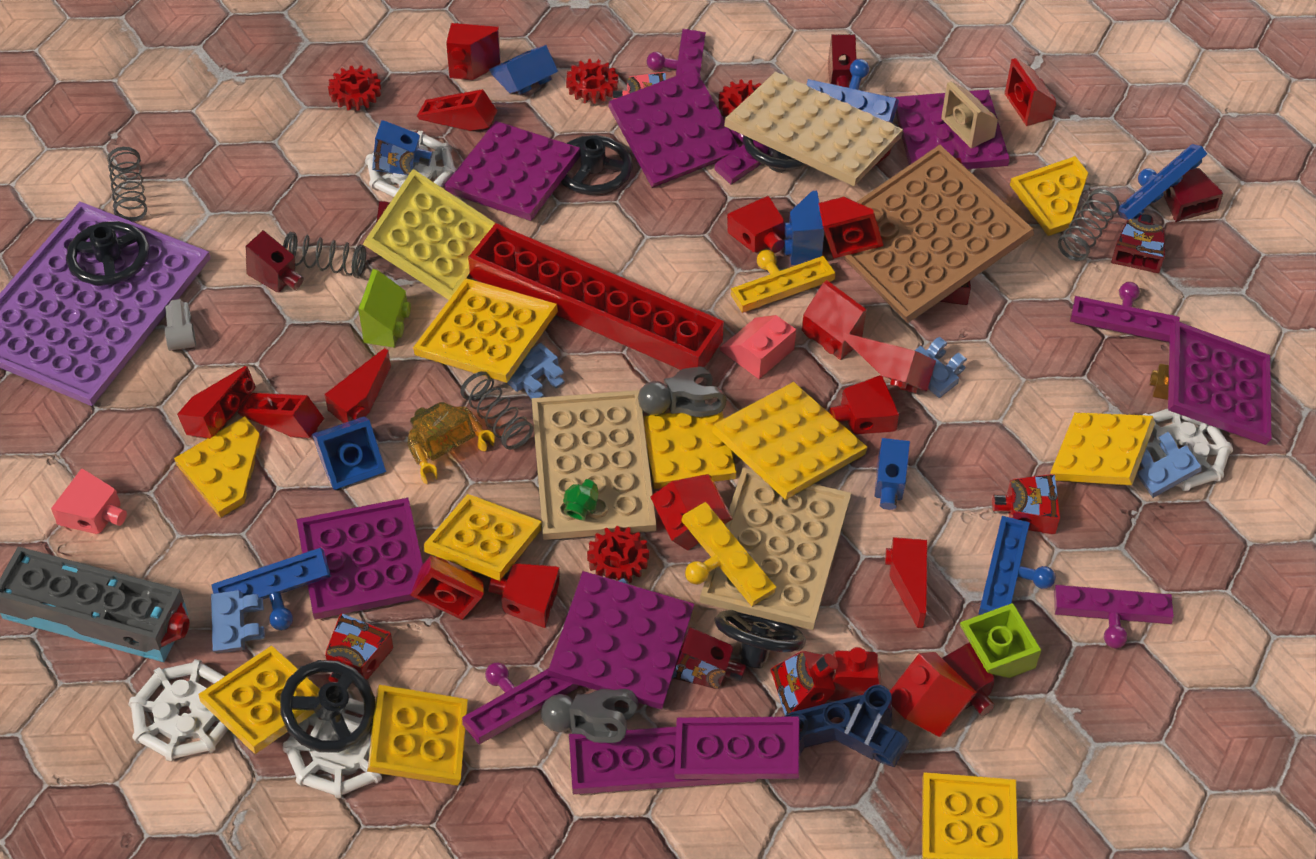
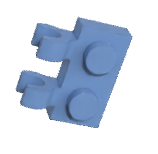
M941 337L936 338L927 350L922 346L915 350L936 360L928 389L938 398H941L958 384L959 377L957 375L965 370L963 363L967 361V358L957 353L946 366L942 364L938 359L945 355L946 351L943 348L947 345V342Z
M539 343L530 350L507 384L516 392L524 388L531 400L532 398H542L544 395L539 390L543 388V385L536 379L545 374L550 384L558 388L565 383L560 377L564 372L557 366L558 357L542 343Z
M1169 432L1158 437L1161 441L1159 446L1167 456L1154 463L1146 448L1140 463L1142 470L1137 472L1138 478L1152 498L1202 471L1201 465L1189 448L1185 445L1178 449Z
M239 590L211 594L213 652L219 654L245 650V641L265 639L264 627H259V623L244 625V613L264 610L263 598H258L257 594L243 597V593Z

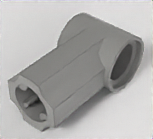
M180 299L172 300L169 305L165 306L167 317L165 336L168 350L196 347L188 302H183Z

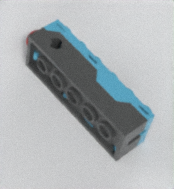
M19 546L0 577V614L2 619L160 662H165L174 642L184 638L189 630L190 619L187 616L188 612L181 590Z

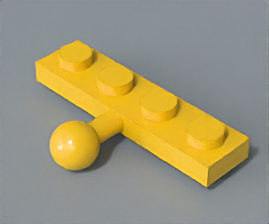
M763 250L757 255L756 261L758 266L763 270H768L770 275L731 288V297L743 313L822 285L826 280L829 282L835 280V271L824 256L780 271L776 265L777 257L775 253L771 250Z
M706 502L683 515L681 520L711 556V558L703 563L694 561L688 564L685 569V577L690 583L695 585L702 584L706 581L710 571L720 567L751 606L756 605L775 592L776 586Z

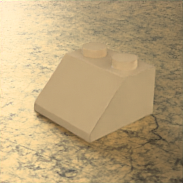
M952 81L947 83L941 119L970 148L994 138L998 122L996 116L967 89Z

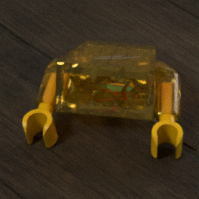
M439 402L428 409L425 407L417 409L414 417L410 419L412 429L408 433V448L416 464L421 466V479L425 484H428L425 476L428 472L433 473L436 480L438 478L437 469L433 464L428 463L429 459L434 461L476 435L478 436L477 446L481 451L485 452L487 450V444L484 440L489 441L492 446L494 445L495 436L493 432L483 430V425L467 407L451 406L445 402Z

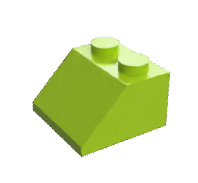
M372 269L358 309L363 341L367 344L395 348L397 339L403 335L404 318H408L410 315L411 303L407 302L406 291L376 269Z
M1013 603L960 622L963 632L987 673L1011 678L1036 668L1041 649Z

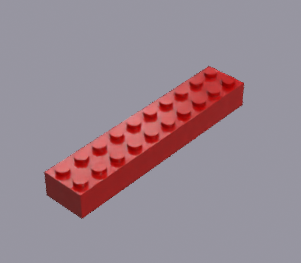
M497 223L493 225L468 256L471 278L488 285L555 303L558 309L557 316L679 370L705 367L723 341V320Z

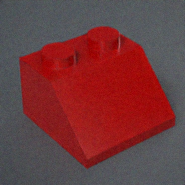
M451 23L446 41L449 78L474 80L489 72V69L501 64L499 27Z
M1017 58L1011 59L1005 96L1026 126L1051 120L1057 105L1055 96L1048 91L1043 79L1039 78L1034 69Z
M846 197L819 203L822 225L833 259L884 246L873 209Z
M826 280L803 314L802 331L809 339H813L820 344L829 354H833L841 360L854 350L842 338L843 334L847 333L863 337L866 308Z
M709 474L671 481L650 496L671 541L687 551L699 542L681 521L685 513L706 502L724 525L733 520Z
M430 555L419 571L410 596L463 620L484 594L483 580L475 577L470 571L460 570L450 565L446 560Z
M936 652L919 653L890 690L892 707L904 719L938 737H942L977 693Z

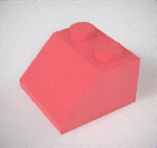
M777 315L756 317L720 347V351L760 379L794 350L796 329Z

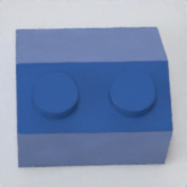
M547 45L526 51L489 69L490 73L509 93L518 91L519 95L532 89L531 85L536 82L541 85L552 80L551 75L558 72Z
M817 190L811 191L790 211L789 223H785V236L788 240H784V253L790 256L791 265H798L822 256L824 229Z
M361 417L312 434L319 458L333 490L386 472L368 418Z

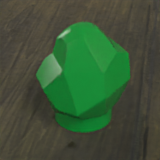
M585 479L582 485H571L564 494L563 502L566 505L564 512L577 520H585L587 514L594 513L599 497L597 484L592 479Z

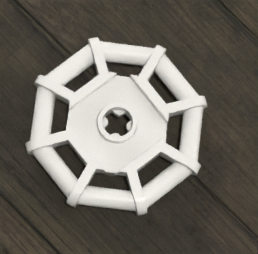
M418 131L417 133L420 135L419 148L428 150L426 147L428 146L435 151L432 153L429 166L416 163L414 170L429 180L432 177L433 179L438 177L434 183L443 187L457 170L452 159V147L449 143H442L426 135L424 131ZM374 152L368 154L365 163L369 170L370 187L373 190H380L394 197L408 175L386 172V175L380 176L379 171L372 170ZM443 159L444 166H436V161ZM394 182L399 184V189L392 186Z
M1168 409L1152 414H1143L1153 416L1155 421L1152 435L1155 438L1153 443L1148 442L1146 448L1156 462L1167 456L1159 446L1161 441L1158 437L1169 432L1176 445L1183 447L1186 445L1201 465V472L1203 473L1194 475L1176 485L1182 488V491H1189L1190 488L1211 481L1218 482L1224 477L1223 471L1229 454L1233 452V445L1227 442L1219 428L1171 412ZM1172 419V424L1163 427L1156 424ZM1206 431H1208L1215 444H1209L1203 435ZM1208 455H1217L1214 465L1206 462Z
M197 659L193 663L165 669L158 667L153 670L154 674L135 697L130 698L128 703L132 711L134 726L132 738L137 744L142 743L163 755L166 761L172 762L175 758L206 751L209 753L215 751V746L229 729L200 702L198 694L207 688L198 682L200 676L213 684L225 676L204 665L202 660ZM191 675L189 681L177 680L172 685L168 681L170 679ZM161 684L164 688L163 692L154 702L147 701ZM189 706L191 713H183L179 716V709ZM144 711L153 712L155 723L146 727ZM215 721H220L209 735L205 734ZM161 733L170 738L171 741L167 744L156 738L155 735ZM193 736V739H200V741L180 745V742L185 741L187 737Z
M349 698L342 716L350 733H352L359 727L362 718L346 714V709L364 715V702ZM315 713L298 724L305 732L309 725L314 726L310 735L320 740H338L330 721L320 720ZM370 733L356 746L339 753L314 751L302 746L292 735L283 743V751L287 753L297 777L296 783L301 787L306 785L335 795V798H342V795L373 782L377 784L382 780V774L367 772L368 762L366 760L370 752ZM300 751H309L313 761L307 767L304 764ZM359 768L365 772L342 782L344 774L351 775ZM318 770L334 774L335 782L315 776L314 774Z

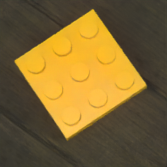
M723 411L704 417L690 416L685 413L643 416L648 462L654 489L663 488L674 480L709 474L714 482L736 479L731 449L712 433L713 424L724 419Z
M1075 412L1050 474H1055L1056 481L1132 485L1155 426L1153 416Z
M467 494L424 543V552L500 581L542 530V521Z
M271 645L199 693V699L254 754H257L288 732L280 715V695L287 679L298 669ZM305 678L297 686L293 696L316 697L320 689L308 678ZM292 710L298 724L315 713L314 710Z
M379 684L376 692L367 772L458 786L461 781L465 737L462 717L467 714L468 699Z
M924 772L922 777V859H1018L1016 779Z

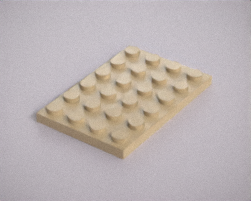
M777 72L772 74L725 118L724 124L725 127L852 186H855L902 137L903 129L890 122L881 120L868 112L859 110L848 103L839 101L826 93L819 92L808 87L806 84L797 82Z
M640 390L532 398L543 540L595 536L596 533L605 535L604 528L614 532L616 526H619L622 532L627 527L631 528V533L656 531L654 504L650 498L652 496L643 413L638 402ZM585 479H592L597 484L599 493L595 512L587 514L585 520H577L568 516L564 512L566 507L563 502L565 491L573 484L582 485Z
M743 468L729 508L733 520L725 524V526L773 582L776 590L772 595L751 606L720 567H717L708 573L700 595V603L814 630L849 507L851 493L813 484L785 500L754 470Z

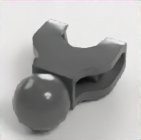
M705 367L682 369L674 377L664 379V383L660 381L646 383L638 394L639 406L649 415H660L665 413L668 408L672 414L685 413L695 417L715 415L723 411L727 400L720 388L712 386V375ZM704 377L701 383H695L698 378ZM718 398L713 404L705 403L707 399Z
M600 689L590 694H577L574 700L569 696L558 694L551 696L544 702L541 718L544 725L551 731L561 733L572 728V734H582L590 741L615 743L624 738L627 731L626 720L634 716L638 707V700L635 694L628 689ZM618 700H623L628 703L629 707H615L614 704ZM612 723L617 726L618 730L612 731L607 728V725Z

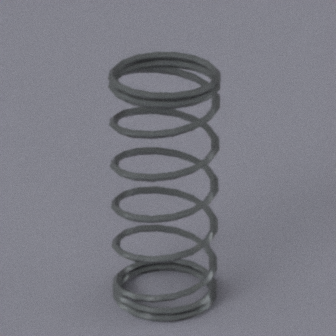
M118 147L112 150L107 157L112 199L114 201L113 210L116 216L134 222L142 219L147 213L146 197L143 194L145 190L142 185L143 177L140 175L142 172V168L139 165L141 162L140 154L131 147ZM122 150L131 151V152L118 153L117 155H115V156H113V157L111 158V156H112L114 153L118 152V151H122ZM122 154H133L138 158L136 163L122 162L116 166L112 164L114 158ZM125 163H132V164H134V165H132V166H130V167H126V168H120V167H118L119 165H122V164H125ZM137 166L139 167V170H140L139 173L134 172V171H130V170L136 168ZM114 169L117 171H126L118 175H115L113 173ZM126 173L137 174L136 176L131 178L119 177L120 175ZM139 176L141 179L140 183L136 181H127L117 185L114 182L116 178L123 180H131ZM126 183L138 184L130 188L121 187V185ZM139 186L142 187V192L127 191L120 195L115 192L117 188L127 190ZM127 193H138V194H139L138 196H135V197H123V196H122V195L127 194ZM127 201H137L141 203L139 206L136 207H125L120 205L121 203ZM143 205L145 208L144 212L137 217H127L117 211L118 206L126 209H136Z
M1093 190L1088 196L1087 202L1077 212L1075 219L1071 221L1069 228L1059 238L1058 248L1065 257L1075 261L1086 259L1090 253V247L1095 246L1096 239L1101 237L1102 230L1108 226V221L1112 220L1114 214L1118 212L1120 208L1119 201L1114 194L1107 190ZM1099 193L1110 196L1116 203V210L1112 211L1110 206L1104 202L1092 200V196ZM1093 202L1104 204L1111 212L1101 211ZM1083 211H1089L1098 220L1105 221V227L1101 228L1095 221L1084 218ZM1092 211L1100 214L1104 219L1098 218ZM1083 219L1091 228L1100 230L1099 235L1095 237L1088 229L1078 226L1077 220ZM1086 220L1093 222L1098 228L1093 227ZM1078 228L1083 235L1094 239L1093 244L1088 245L1084 239L1072 234L1071 229ZM1081 229L1086 230V231L1089 232L1092 236H1089V235L1085 234L1084 232H1082ZM1065 238H1073L1076 243L1085 247L1086 253L1079 254L1071 250ZM1062 239L1065 243V246L1072 253L1083 257H1074L1068 254L1061 245Z
M290 231L285 237L283 247L287 249L289 243V252L295 257L298 240L296 233ZM308 234L305 236L302 248L303 257L299 263H295V266H298L303 261L309 269L317 263L321 271L326 270L330 265L333 273H338L344 268L348 276L353 274L354 277H359L362 274L366 262V248L364 245L359 244L356 247L352 258V273H347L345 263L349 253L348 242L345 243L343 250V263L340 269L335 271L332 266V260L335 254L336 241L332 240L327 266L321 268L318 259L321 254L323 239L320 237L316 246V260L311 266H308L305 256L308 251L310 238Z
M483 371L474 373L464 381L460 391L461 396L469 400L470 407L477 409L478 416L485 419L486 426L493 429L496 437L501 438L502 445L506 449L513 450L521 447L532 436L533 425L524 416L516 418L519 412L518 408H508L511 402L510 398H500L502 389L493 388L494 379L490 378L489 374ZM486 375L487 379L480 381L473 388L470 396L464 394L465 388L473 379ZM487 381L479 392L473 394L480 384ZM494 390L500 391L495 401L479 408L483 399ZM481 398L477 407L472 405L471 400ZM504 399L508 400L507 406L500 413L488 417L493 406ZM490 407L485 417L480 414L479 410ZM511 409L516 410L515 416L510 421L496 427L502 415ZM499 416L494 423V427L488 424L487 419ZM519 419H524V421L516 423L506 432L510 425H512L515 421ZM507 425V427L503 431L502 436H499L496 433L495 429L502 428ZM525 425L530 427L529 432L520 442L512 446L506 444L507 439L519 433ZM521 427V428H520L519 430H517L515 433L511 434L514 430H516L517 428Z

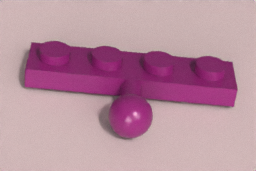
M682 29L678 60L665 58L660 52H652L647 57V66L653 71H659L663 67L676 69V76L696 69L700 75L706 32Z
M729 129L734 139L743 140L742 134ZM753 140L754 145L761 152L768 153V146ZM742 145L715 163L714 170L732 185L762 165V163L756 161L747 153L745 146Z
M1126 282L1119 289V296L1123 300L1122 305L1075 296L1070 322L1170 342V326L1175 320L1179 322L1180 317L1132 307L1133 302L1140 295V289L1134 282Z
M1055 585V615L1108 619L1109 627L1104 632V641L1109 647L1114 649L1123 647L1128 638L1126 630L1121 627L1120 620L1172 624L1174 618L1172 594Z
M499 662L492 663L485 671V678L489 684L499 686L505 693L463 716L462 725L480 745L541 710L544 702L551 696L558 694L567 695L577 689L578 685L547 676L548 669L515 687L508 679L509 671L507 667Z

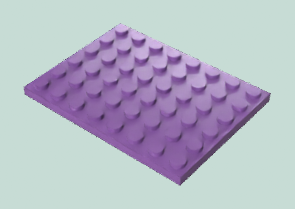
M79 201L0 293V368L93 406L166 315L165 306L169 305L172 300L179 299L211 259L209 251ZM120 221L135 226L145 234L150 246L148 260L141 271L127 281L115 285L95 286L80 281L68 268L66 263L67 247L74 237L88 226L101 222ZM115 232L117 238L125 235V233ZM137 242L121 249L119 258L114 261L116 273L125 270L133 264L139 251ZM77 252L76 259L79 267L87 273L105 275L103 263L99 262L93 253Z

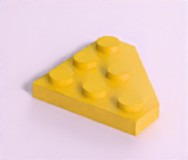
M1074 156L1011 178L1010 186L1045 233L1050 236L1069 228L1082 195L1088 171L1077 157Z
M244 416L219 431L215 436L205 439L174 458L178 468L220 518L245 503L247 485L249 480H251L256 451L259 449L261 442L260 433Z

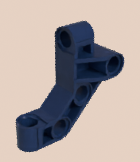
M882 685L869 687L863 695L794 711L784 716L799 717L800 729H802L800 732L799 756L806 747L836 740L872 760L875 759L882 764L895 767L910 743L906 736L892 729L891 693L889 689ZM839 717L843 719V722L834 724L830 720Z

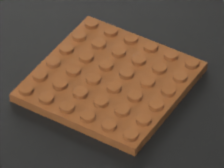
M938 145L857 201L874 210L884 246L842 256V258L909 323L1033 237L1034 230L941 145ZM824 232V240L828 243Z

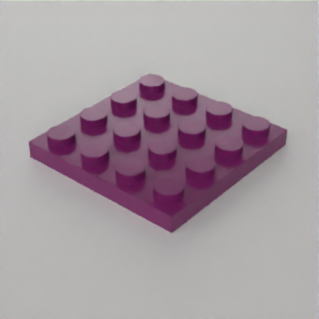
M696 69L609 101L608 107L652 188L715 164L739 148L729 128L724 126L725 121Z
M989 89L969 91L997 118ZM945 93L894 97L899 100L896 117L899 128L903 129L902 140L909 165L938 145H941L954 158H961L962 164L966 169L1009 165L1010 159L999 122H997L994 138L970 148L941 119Z
M495 121L444 185L445 190L455 196L532 221L579 159L581 150L579 147Z
M1175 320L1170 326L1168 410L1266 445L1272 439L1270 355Z
M409 497L296 519L302 554L322 548L331 575L329 578L308 584L314 620L417 599L410 596L423 563Z
M582 571L547 676L594 690L628 689L635 694L638 703L662 710L693 612L694 603Z

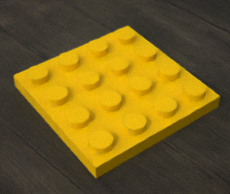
M465 278L414 345V354L472 373L483 371L489 374L492 379L508 383L557 314V304Z
M795 382L713 424L712 433L785 500L862 457L867 451V446L839 421L835 420L829 412Z

